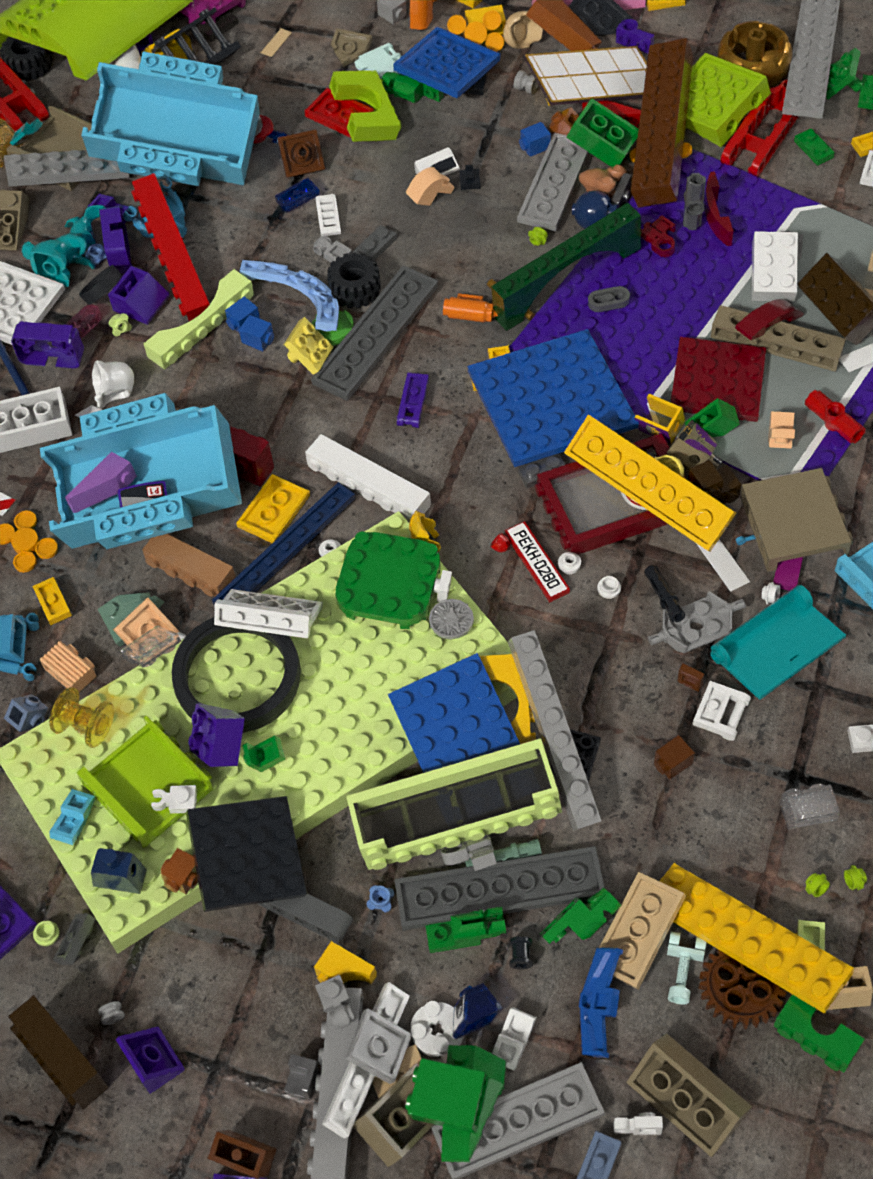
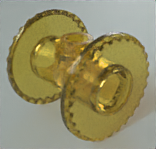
M66 688L60 693L52 707L49 720L51 731L60 734L69 725H72L78 733L85 734V743L88 747H98L104 741L113 723L115 713L113 704L109 701H103L93 710L79 704V691L76 688Z

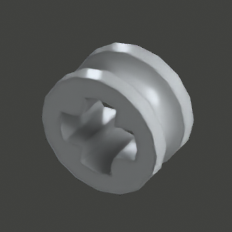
M110 1002L99 1008L98 1013L100 1016H103L101 1018L103 1025L114 1024L124 1018L125 1014L120 1010L122 1008L120 1002Z

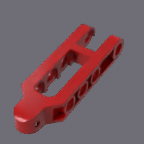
M0 58V77L4 84L8 85L13 91L12 94L2 99L0 97V120L14 134L23 126L16 114L25 109H28L41 122L49 119V113L44 104Z
M784 80L778 87L769 88L770 95L758 108L750 110L724 148L721 163L728 166L733 165L742 150L746 149L756 153L751 167L749 166L748 173L757 177L762 173L799 118V116L783 114L779 123L774 125V130L765 140L753 135L770 110H783L788 80Z

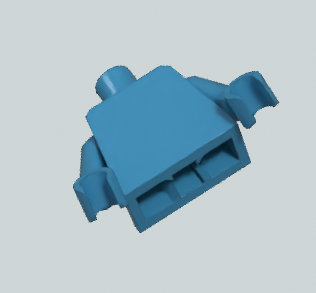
M166 177V182L169 186H164L161 181L159 185L161 190L168 194L167 196L163 195L181 237H184L187 233L184 220L185 210L177 193L171 189L172 180ZM129 206L128 211L132 215L125 211L123 218L129 222L133 221L135 228L144 237L154 238L152 233L148 234L145 227L146 217L142 218L140 213L136 216V208Z
M29 613L26 618H23L22 615L13 614L0 616V671L15 675L22 673L27 681H33L35 676L26 672L30 670L37 671L36 667L32 663H27L24 666L19 665L24 663L26 626L30 631H37L40 628L39 618L36 613Z

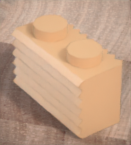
M58 641L47 654L40 658V662L46 672L51 674L52 677L76 696L97 677L93 670L95 666L87 657L84 659L79 657V652L71 644L66 646L61 641Z

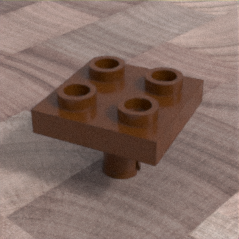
M316 129L277 138L286 178L325 170Z

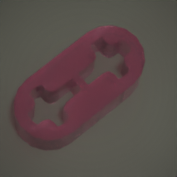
M93 304L86 305L69 320L67 325L77 328L80 338L84 337L100 322L101 314L99 308Z

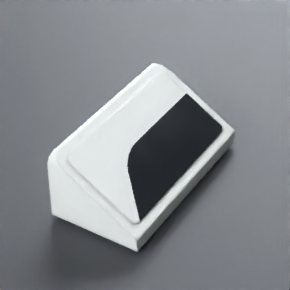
M449 147L415 162L416 174L429 167H434L440 174L445 176L459 170L457 161Z

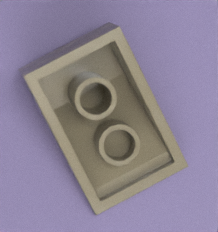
M417 1063L383 1093L353 1125L387 1167L400 1160L434 1125L413 1120L407 1114L406 1100L408 1094L413 1093L415 1083L412 1078L415 1067L419 1066Z

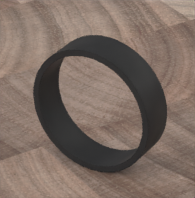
M114 265L107 267L81 290L79 296L87 305L96 302L121 279L122 274Z

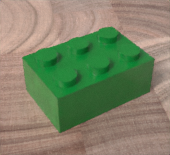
M591 98L566 138L610 167L621 164L638 138L639 129Z

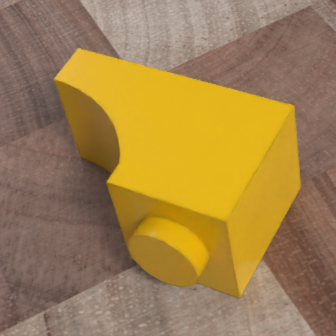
M332 941L314 966L318 976L317 980L320 983L340 975L343 983L361 980L372 984L377 977L375 966Z

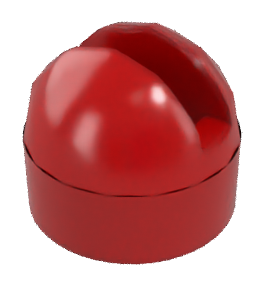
M501 532L492 541L490 547L499 553H503L509 548L510 541Z

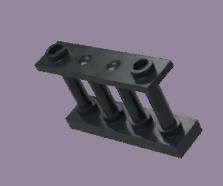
M214 7L210 11L208 8L198 14L199 18L168 38L161 37L155 41L154 44L156 46L151 51L156 53L161 49L165 56L175 57L167 45L176 40L189 60L202 62L197 59L182 35L191 31L207 55V60L203 63L217 65L237 52L241 45L237 40L232 44L226 40L212 19V16L217 11ZM204 21L221 44L220 48L222 50L218 53L212 50L197 28Z

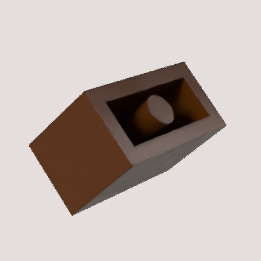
M222 1130L216 1132L207 1159L254 1178H262L269 1175L277 1148L231 1130Z

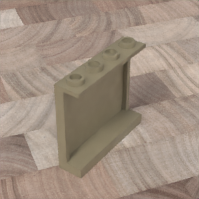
M50 105L48 108L51 117L20 148L11 144L6 150L8 155L86 150L81 135L83 127L88 128V131L91 130L92 123ZM80 182L55 184L72 191Z
M822 468L742 484L740 498L767 572L776 570L778 562L838 549H843L846 555L849 554L850 546L853 545V537L851 532L846 530L844 514L838 510L837 497L835 494H832L830 479L824 475Z

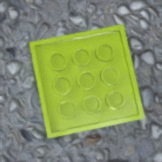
M705 53L692 66L685 128L722 147L735 133L744 115L750 110L758 108L770 95L767 77Z

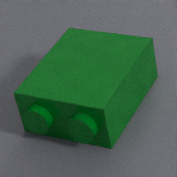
M421 1058L420 1065L416 1066L413 1072L412 1080L415 1085L413 1093H409L406 1100L407 1114L413 1120L477 1134L489 1082L487 1074L478 1070Z

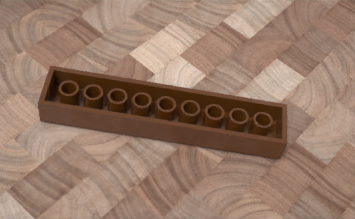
M687 38L649 45L631 193L638 208L676 202L678 200L693 53Z

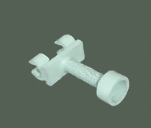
M671 931L667 955L680 957L676 985L669 988L668 1000L675 1004L685 1005L689 1003L691 993L686 988L690 960L703 962L706 942L697 937L695 949L679 946L681 933Z

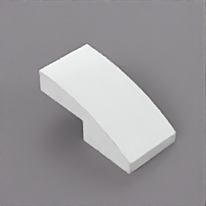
M511 1007L492 1054L506 1060V1067L515 1071L537 1017L514 1007Z

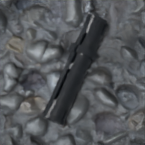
M656 565L648 566L644 574L658 595L661 607L668 612L672 622L682 621L685 618V612L679 605L677 595L670 590L659 568Z

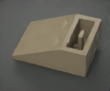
M0 190V250L18 251L28 219L30 198L23 191Z

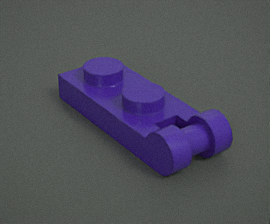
M407 372L397 416V426H404L406 424L412 425L414 428L420 427L429 375ZM406 413H413V416H406Z

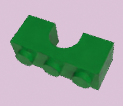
M792 994L776 1018L774 1027L777 1028V1032L784 1038L789 1040L792 1038L801 1044V1048L808 1054H816L825 1060L824 1063L829 1068L845 1073L860 1049L864 1038L843 1024H840L833 1034L821 1035L817 1033L811 1025V1019L816 1008Z

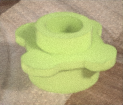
M125 313L116 314L109 320L114 336H120L121 333L132 329V325L128 322V315Z

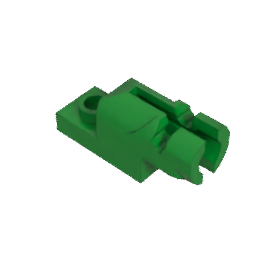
M386 72L381 78L384 89L388 94L394 93L395 97H400L413 103H417L423 96L438 102L444 98L443 92L408 76Z
M602 888L598 893L587 899L588 903L586 905L575 897L539 934L549 944L552 941L556 943L566 934L564 929L568 926L581 940L588 939L607 922L603 911L606 910L613 915L622 905L605 888Z
M502 906L452 915L449 922L425 925L430 953L481 945V939L497 937L506 933Z

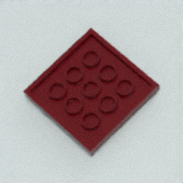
M680 337L670 403L682 407L684 413L696 414L718 398L735 407L738 420L757 422L766 347Z

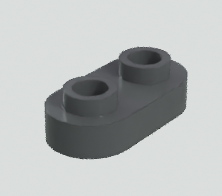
M622 286L593 291L588 296V307L594 312L623 308L629 304L630 292Z

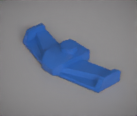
M596 948L583 990L580 993L582 1055L609 1058V1053H607L605 1017L617 1016L620 990L609 987L619 956L624 951L620 948Z

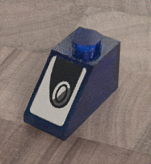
M484 983L475 987L468 986L459 994L460 999L454 1006L452 1036L457 1040L490 1025L503 1007Z

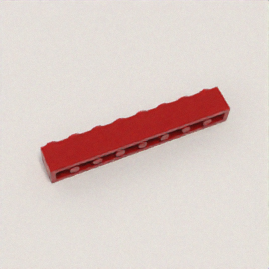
M155 173L132 181L134 190L131 193L135 203L140 202L141 206H138L141 217H146L147 222L144 224L148 234L152 233L154 236L151 241L155 251L160 250L161 254L157 256L161 266L167 267V271L164 273L168 283L173 282L174 287L171 288L176 300L180 299L182 303L178 305L182 316L187 315L190 322L203 313L210 304Z

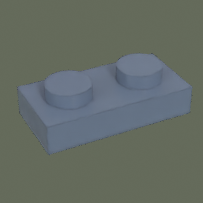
M595 1131L577 1179H608L622 1142Z

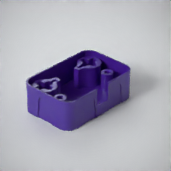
M116 206L99 209L104 250L109 266L114 265L121 274H125L130 266H132L128 234L121 208Z
M19 321L16 324L11 339L18 360L26 365L45 366L48 356L58 357L55 367L78 368L84 352L79 331L77 328H73L72 325ZM52 342L51 344L52 346H55V348L49 346L47 343Z

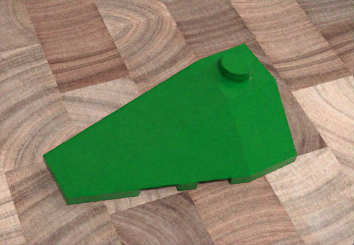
M448 1045L446 1064L482 1071L489 1077L477 1134L444 1126L442 1130V1162H470L483 1134L484 1125L494 1111L493 1106L497 1097L501 1095L504 1089L506 1060L475 1045Z

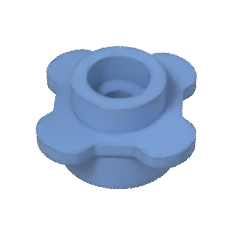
M101 244L91 245L85 253V257L91 259L95 264H99L106 258L104 247Z
M372 886L369 890L370 900L367 901L368 909H381L383 912H389L392 908L390 904L391 898L394 897L393 889L384 886Z

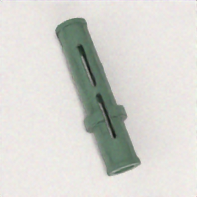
M538 839L520 844L511 843L508 847L493 851L496 862L542 855ZM470 858L465 861L466 867L473 866Z

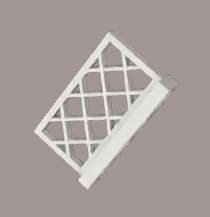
M231 589L223 600L218 599L215 602L214 625L309 638L311 626L322 610L323 602Z

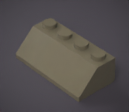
M667 1033L651 1045L626 1082L711 1158L738 1128L752 1108L748 1102Z

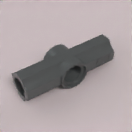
M692 173L687 177L686 191L684 192L683 227L689 230H696L697 227L701 226L702 213L705 209L704 193L706 178L700 173Z

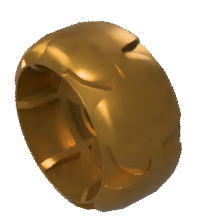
M748 21L737 24L732 31H727L719 43L717 57L765 75L769 88H773L787 76L790 70L793 51L788 36L779 27L771 23ZM746 52V59L739 58L736 54Z

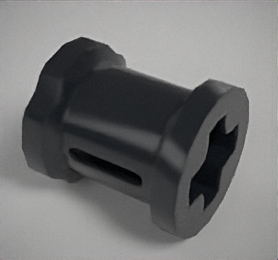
M521 936L511 938L509 941V945L512 947V959L509 961L510 967L513 969H529L533 967V961L530 959L532 939Z

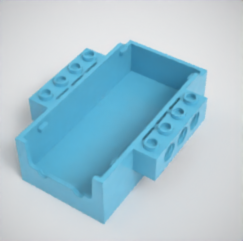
M142 52L139 69L99 62L97 72L100 79V89L92 118V127L90 131H88V128L83 127L81 135L89 157L117 161L120 172L141 176L155 173L157 179L166 180V177H168L173 182L199 186L201 177L244 185L260 115L257 95L248 94L240 88L222 85L223 72L222 66L149 52Z
M166 393L82 415L80 416L82 437L40 448L41 458L52 468L57 482L55 489L61 522L58 524L54 520L49 521L50 531L72 549L99 542L104 548L110 549L193 527L192 517L242 504L229 423L215 405L205 408L189 407L175 411V404ZM110 452L119 455L132 464L137 477L127 487L149 482L165 481L167 496L121 508L119 506L118 494L77 513L72 512L65 499Z

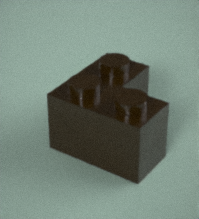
M709 460L690 468L688 481L721 503H732L740 497L742 484L728 465L716 469Z

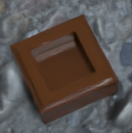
M682 664L677 681L699 692L703 686L705 674L686 664Z

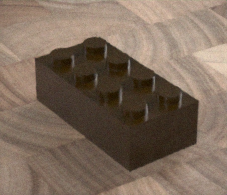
M826 252L797 283V286L839 333L857 346L873 329V297L839 260Z
M34 995L8 1016L13 1023L9 1028L72 1106L78 1103L84 1110L109 1088L94 1067Z

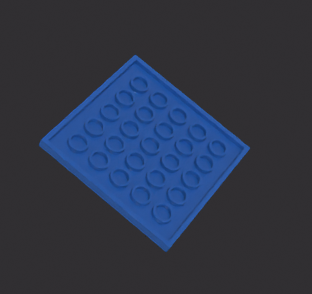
M588 329L467 366L474 386L514 467L564 452L588 415H591L618 434L638 428L639 422L634 419L635 415Z

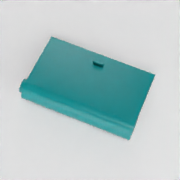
M797 585L712 645L711 657L714 662L721 664L761 700L846 638V634L814 608L813 599L809 591L804 586Z

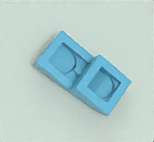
M72 789L60 807V816L49 831L50 838L74 845L88 819L95 796Z

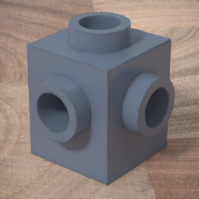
M32 694L14 698L10 702L4 719L19 732L27 731L44 722V716L48 707Z

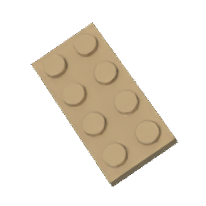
M638 872L599 947L620 948L624 950L623 954L619 956L613 975L614 978L639 990L686 898L683 892Z

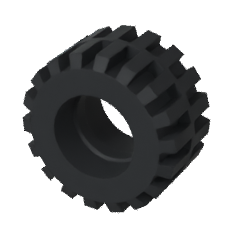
M13 37L6 38V41L1 44L2 60L21 80L29 81L42 77L52 66V58L48 49Z
M352 252L350 255L348 253L343 254V257L339 256L336 258V261L330 263V267L327 270L328 285L332 296L337 299L340 306L344 307L346 305L347 308L351 309L352 307H356V309L361 308L360 306L362 305L368 306L369 302L373 303L376 300L375 297L379 296V290H381L379 267L375 260L372 261V257H365L363 253L357 254Z

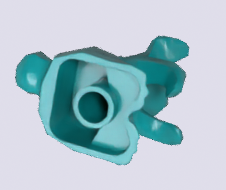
M102 205L90 206L85 210L82 218L74 217L67 220L65 227H72L68 234L53 240L42 241L37 245L29 241L25 242L21 251L23 256L30 260L35 274L64 284V287H68L71 273L67 268L71 263L85 265L92 270L95 269V263L82 255L85 254V251L91 245L96 244L91 223L94 219L100 217L99 209H105L106 207Z

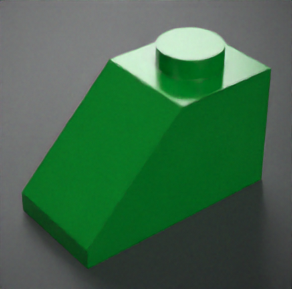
M718 398L685 421V425H687L692 419L712 438L724 436L740 425L735 407Z

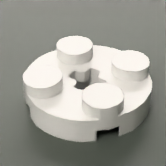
M430 1001L414 1014L411 1021V1037L421 1053L429 1057H439V1055L448 1053V1045L461 1044L464 1034L455 1035L454 1007L446 1003ZM441 1024L444 1032L432 1035L433 1030L431 1026Z

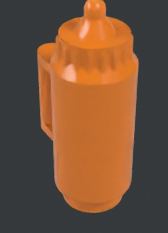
M458 293L457 298L450 297V299L445 298L443 315L448 316V318L484 323L486 321L491 322L494 317L498 316L493 309V304L483 301V296Z

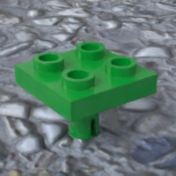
M857 48L844 53L840 60L830 65L826 91L827 100L846 85L854 92L859 91L862 87L863 81L856 77L861 53Z

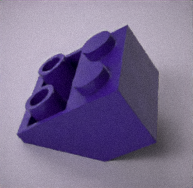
M130 266L108 296L113 311L120 314L125 313L129 318L148 325L170 297V294L148 272Z
M196 703L195 712L192 714V734L188 740L189 751L210 767L238 766L245 718L234 710Z

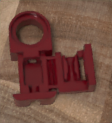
M663 215L655 220L651 226L650 222H646L643 225L644 229H641V237L651 244L652 251L661 257L673 255L675 252V241L667 235L666 231L670 230L674 233L676 225ZM665 243L671 245L667 250L661 249L660 246Z

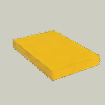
M272 474L237 521V527L273 543L285 532L310 497V491Z

